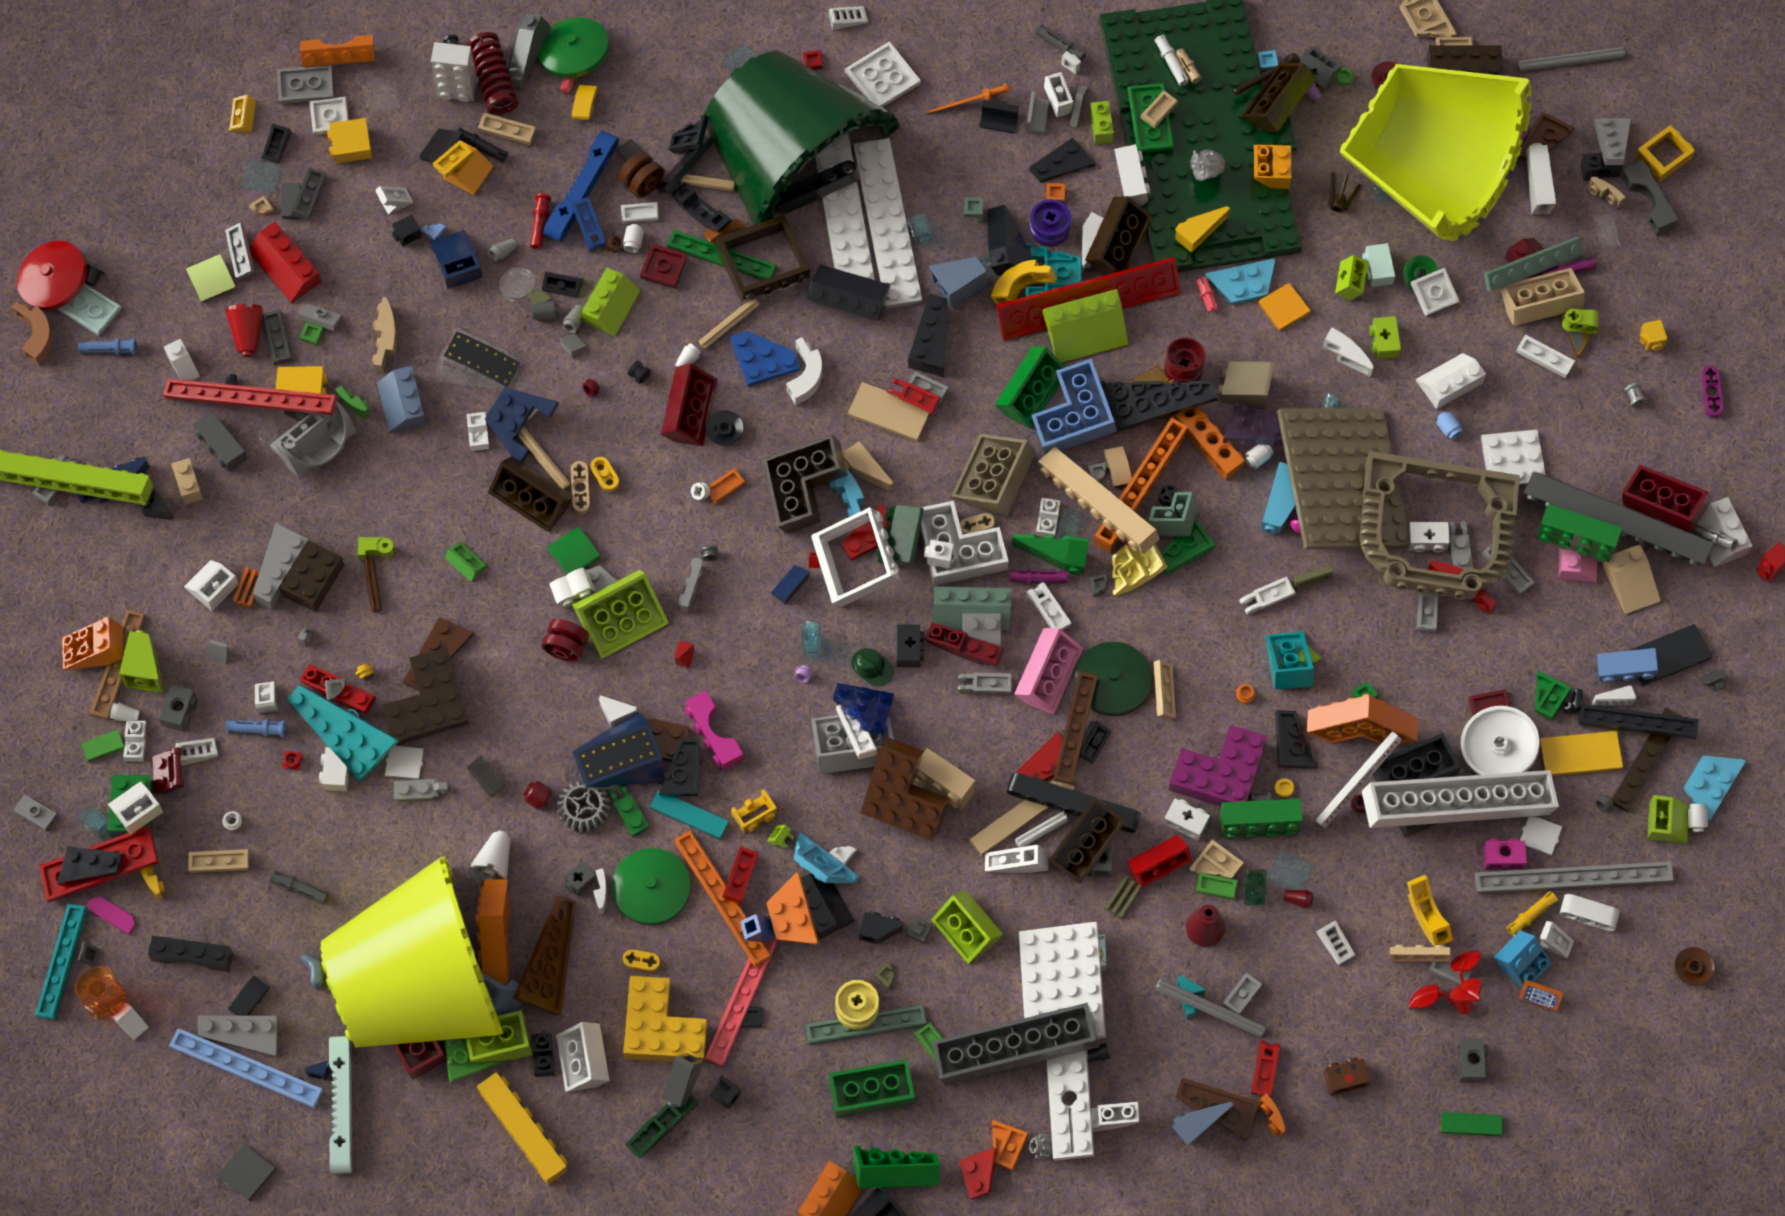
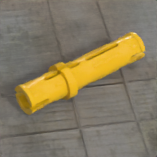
M1549 891L1527 911L1520 913L1518 918L1506 927L1508 933L1514 937L1520 930L1522 931L1526 927H1530L1537 917L1558 901L1556 895Z

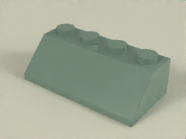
M934 586L933 623L962 631V613H1001V632H1010L1011 588Z

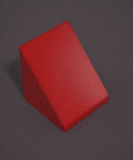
M809 552V568H821L816 552Z

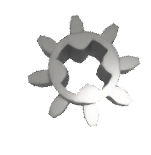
M1039 1133V1136H1034L1029 1143L1031 1154H1035L1036 1159L1044 1160L1045 1157L1049 1158V1155L1053 1153L1052 1139H1048L1047 1134Z

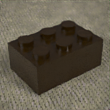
M308 541L280 587L282 596L317 612L344 566L342 556Z

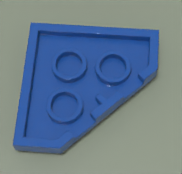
M749 331L730 336L731 344L748 387L801 370L795 351Z

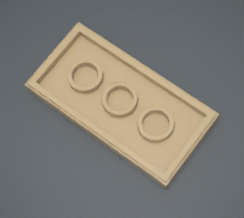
M864 382L861 383L848 411V416L916 442H918L930 413L888 394L885 390Z

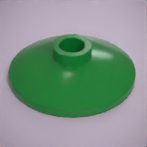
M1417 255L1412 257L1403 269L1405 284L1409 289L1413 290L1411 281L1438 271V266L1428 256ZM1420 270L1421 274L1417 277L1416 272Z

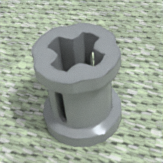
M1640 383L1630 384L1624 389L1630 397L1632 407L1643 405L1647 401V398L1641 392Z

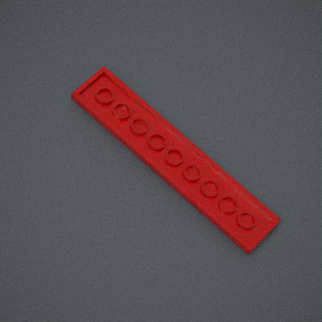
M1174 257L997 304L996 309L1002 339L1005 341L1045 330L1047 326L1042 312L1043 309L1117 289L1122 309L1181 293L1176 259Z

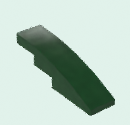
M690 1094L685 1106L674 1108L666 1104L625 1145L640 1159L674 1129L699 1102Z

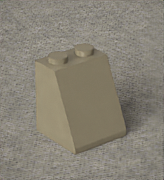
M1229 361L1228 368L1224 367L1222 379H1225L1224 385L1220 384L1218 395H1221L1220 402L1265 411L1275 362Z

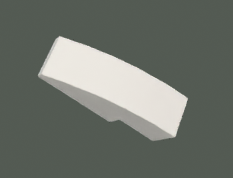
M1331 327L1323 347L1337 353L1338 362L1370 377L1374 366L1366 354L1350 338Z

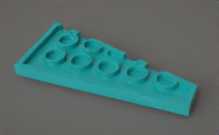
M299 685L287 698L358 781H363L400 741L303 685Z

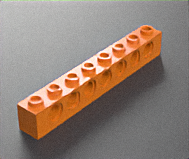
M1174 418L1170 419L1119 498L1135 513H1137L1187 436L1188 426ZM1102 524L1095 534L1094 545L1110 554L1120 538L1113 529L1109 530Z

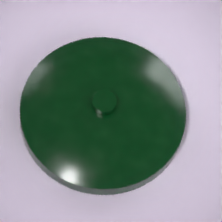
M1105 642L1093 646L1083 654L1076 667L1075 686L1079 671L1098 675L1090 709L1099 714L1121 716L1131 713L1145 702L1151 690L1152 672L1148 661L1141 652L1125 643Z

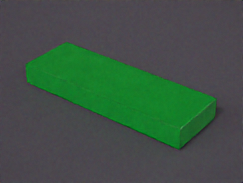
M1441 1112V1133L1502 1136V1115Z

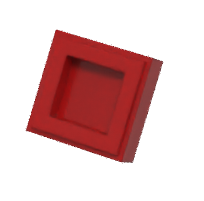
M820 50L802 53L805 65L814 70L823 69Z

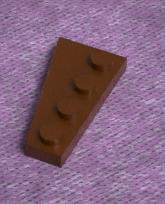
M1181 1078L1176 1098L1195 1110L1233 1101L1235 1105L1216 1122L1246 1141L1248 1140L1259 1104L1258 1101Z

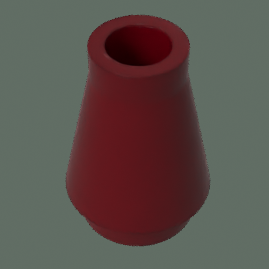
M1286 889L1283 900L1304 909L1306 907L1311 908L1314 893L1309 892V890Z

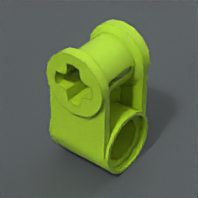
M1569 309L1562 321V327L1567 332L1597 333L1599 331V312L1596 310Z

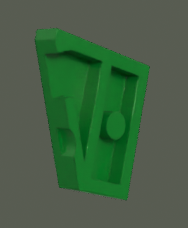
M1538 671L1535 712L1552 721L1570 694L1571 687Z

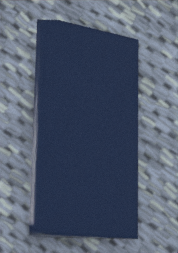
M794 565L771 594L784 604H787L809 578V572Z

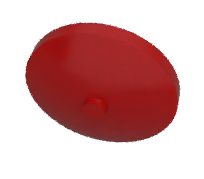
M50 241L38 246L25 258L19 269L17 287L20 296L33 308L37 306L40 310L45 311L54 310L66 305L76 297L85 283L87 276L86 259L75 245L67 241Z

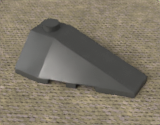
M526 13L520 19L514 31L508 66V74L511 76V83H513L514 88H523L551 28L541 15Z

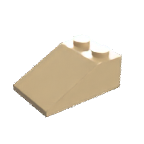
M1641 545L1614 553L1610 563L1603 562L1602 567L1625 615L1661 602L1648 559Z

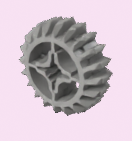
M577 781V786L575 787L570 783V790L564 788L563 792L565 795H559L561 801L557 802L559 807L557 812L561 815L560 820L565 821L566 827L572 825L571 829L573 831L579 827V832L581 833L583 828L590 832L591 826L597 830V823L603 825L604 820L602 818H608V813L606 812L610 811V806H608L610 801L609 798H606L607 793L605 791L602 792V787L586 788L585 784H580V781ZM584 794L582 797H575L577 795ZM592 796L599 801V808H596L591 803ZM587 804L586 808L580 809V805ZM568 805H572L576 809L575 817L568 812ZM586 815H592L589 818L583 819Z

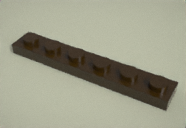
M1666 707L1662 713L1664 715L1683 717ZM1656 734L1648 736L1613 796V805L1628 812L1671 736Z

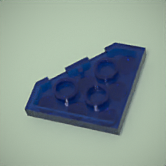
M837 683L833 701L837 705L841 704L845 708L844 712L853 720L856 719L864 731L884 734L894 694L866 687Z

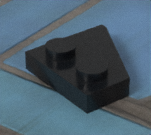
M702 114L700 116L701 120L693 124L690 122L683 129L672 134L669 150L672 153L702 147L709 117L706 114Z

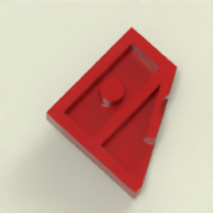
M991 1148L959 1160L971 1200L991 1193V1179L995 1169L993 1164L995 1155H997L996 1148Z

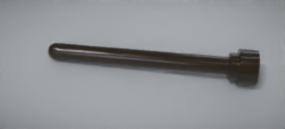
M1292 53L1286 56L1282 63H1300V58L1297 54ZM1278 65L1236 87L1233 93L1239 95L1270 78Z

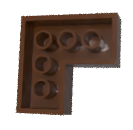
M887 737L881 745L860 813L933 841L939 833L950 799L913 785L924 753L923 750Z

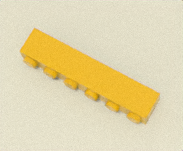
M496 1072L477 1086L478 1092L545 1183L549 1185L567 1172L566 1165L568 1162L562 1154L558 1155L555 1152L556 1146L550 1138L546 1140L543 1136V1128L538 1122L535 1124L532 1121L533 1115L527 1107L523 1108L520 1105V1097L515 1091L511 1092L508 1086L510 1084L504 1076L500 1077Z

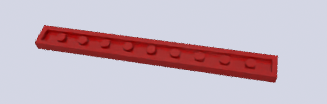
M168 379L163 393L166 399L333 415L338 401L336 395L179 379Z

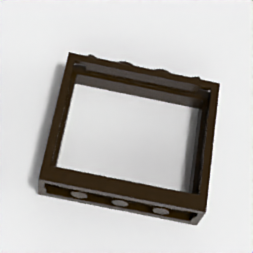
M784 214L716 238L715 247L741 302L747 299L752 300L762 294H770L773 290L779 288H787L790 284L796 282L801 283L810 276V267ZM783 231L800 267L744 287L728 249Z

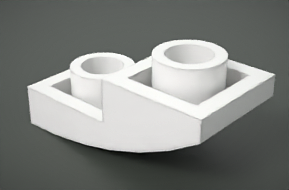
M1042 498L1036 529L1037 536L1047 537V535H1053L1055 538L1060 500Z
M146 721L126 722L124 761L144 762Z

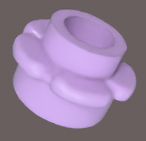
M803 665L795 668L796 673L794 677L797 681L807 683L813 677L809 667Z

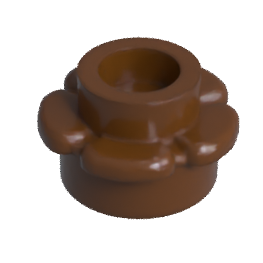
M609 236L606 239V248L609 251L618 253L623 248V240L620 236Z

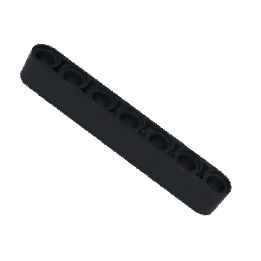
M1012 773L1006 791L1014 797L1078 817L1093 798V796L1020 773ZM1100 799L1127 820L1120 830L1129 833L1136 832L1141 815L1139 811Z

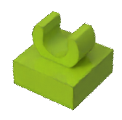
M777 825L767 841L771 845L788 848L784 839L793 840L794 837L789 833L791 829L787 825Z

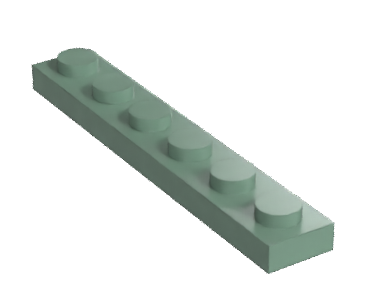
M1574 237L1485 272L1486 289L1490 292L1583 256L1581 238Z

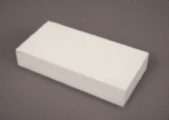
M658 203L621 205L622 224L659 221Z

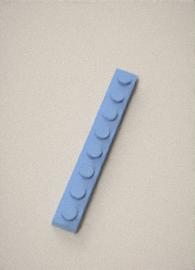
M179 1028L169 1044V1047L311 1108H315L323 1092L322 1088Z

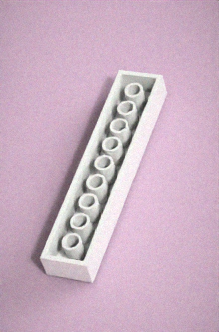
M1550 770L1370 782L1362 790L1370 828L1551 815L1559 807Z

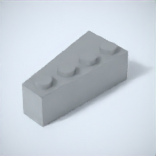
M275 523L253 592L256 603L271 610L274 609L282 596L280 587L309 539Z

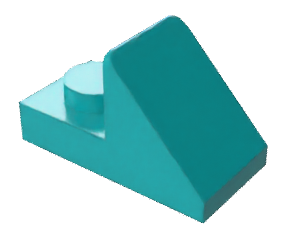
M1178 976V987L1200 997L1205 995L1206 990L1183 976ZM1182 1002L1186 1019L1194 1018L1195 1011H1198V1009Z

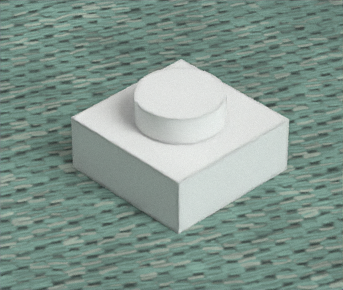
M1066 51L1062 55L1061 65L1076 75L1080 71L1081 61L1076 55Z

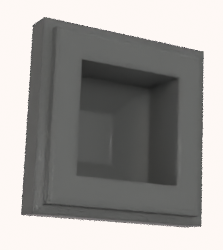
M83 942L78 961L95 967L100 948Z

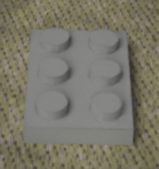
M332 65L277 69L279 104L334 98Z

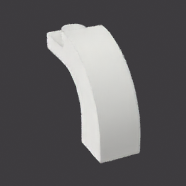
M802 337L796 340V349L806 365L805 371L798 378L786 383L787 392L795 405L809 399L818 389L822 378L820 353L818 349L812 351L808 342L805 343Z

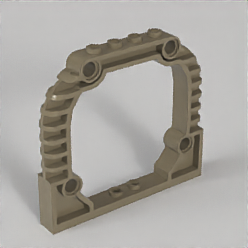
M1369 451L1365 467L1360 527V544L1366 559L1374 566L1376 571L1384 575V582L1388 586L1396 587L1399 590L1433 593L1437 596H1451L1460 600L1475 598L1479 590L1486 589L1498 582L1510 566L1520 475ZM1405 473L1423 475L1433 479L1442 478L1451 482L1460 481L1478 484L1477 491L1487 502L1485 515L1490 520H1493L1491 557L1489 563L1482 570L1466 569L1459 575L1413 568L1404 558L1388 553L1382 543L1381 535L1384 502L1391 498L1395 483L1401 480Z

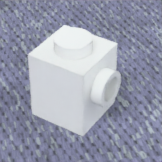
M931 540L930 546L925 548L924 557H927V564L950 569L954 544Z

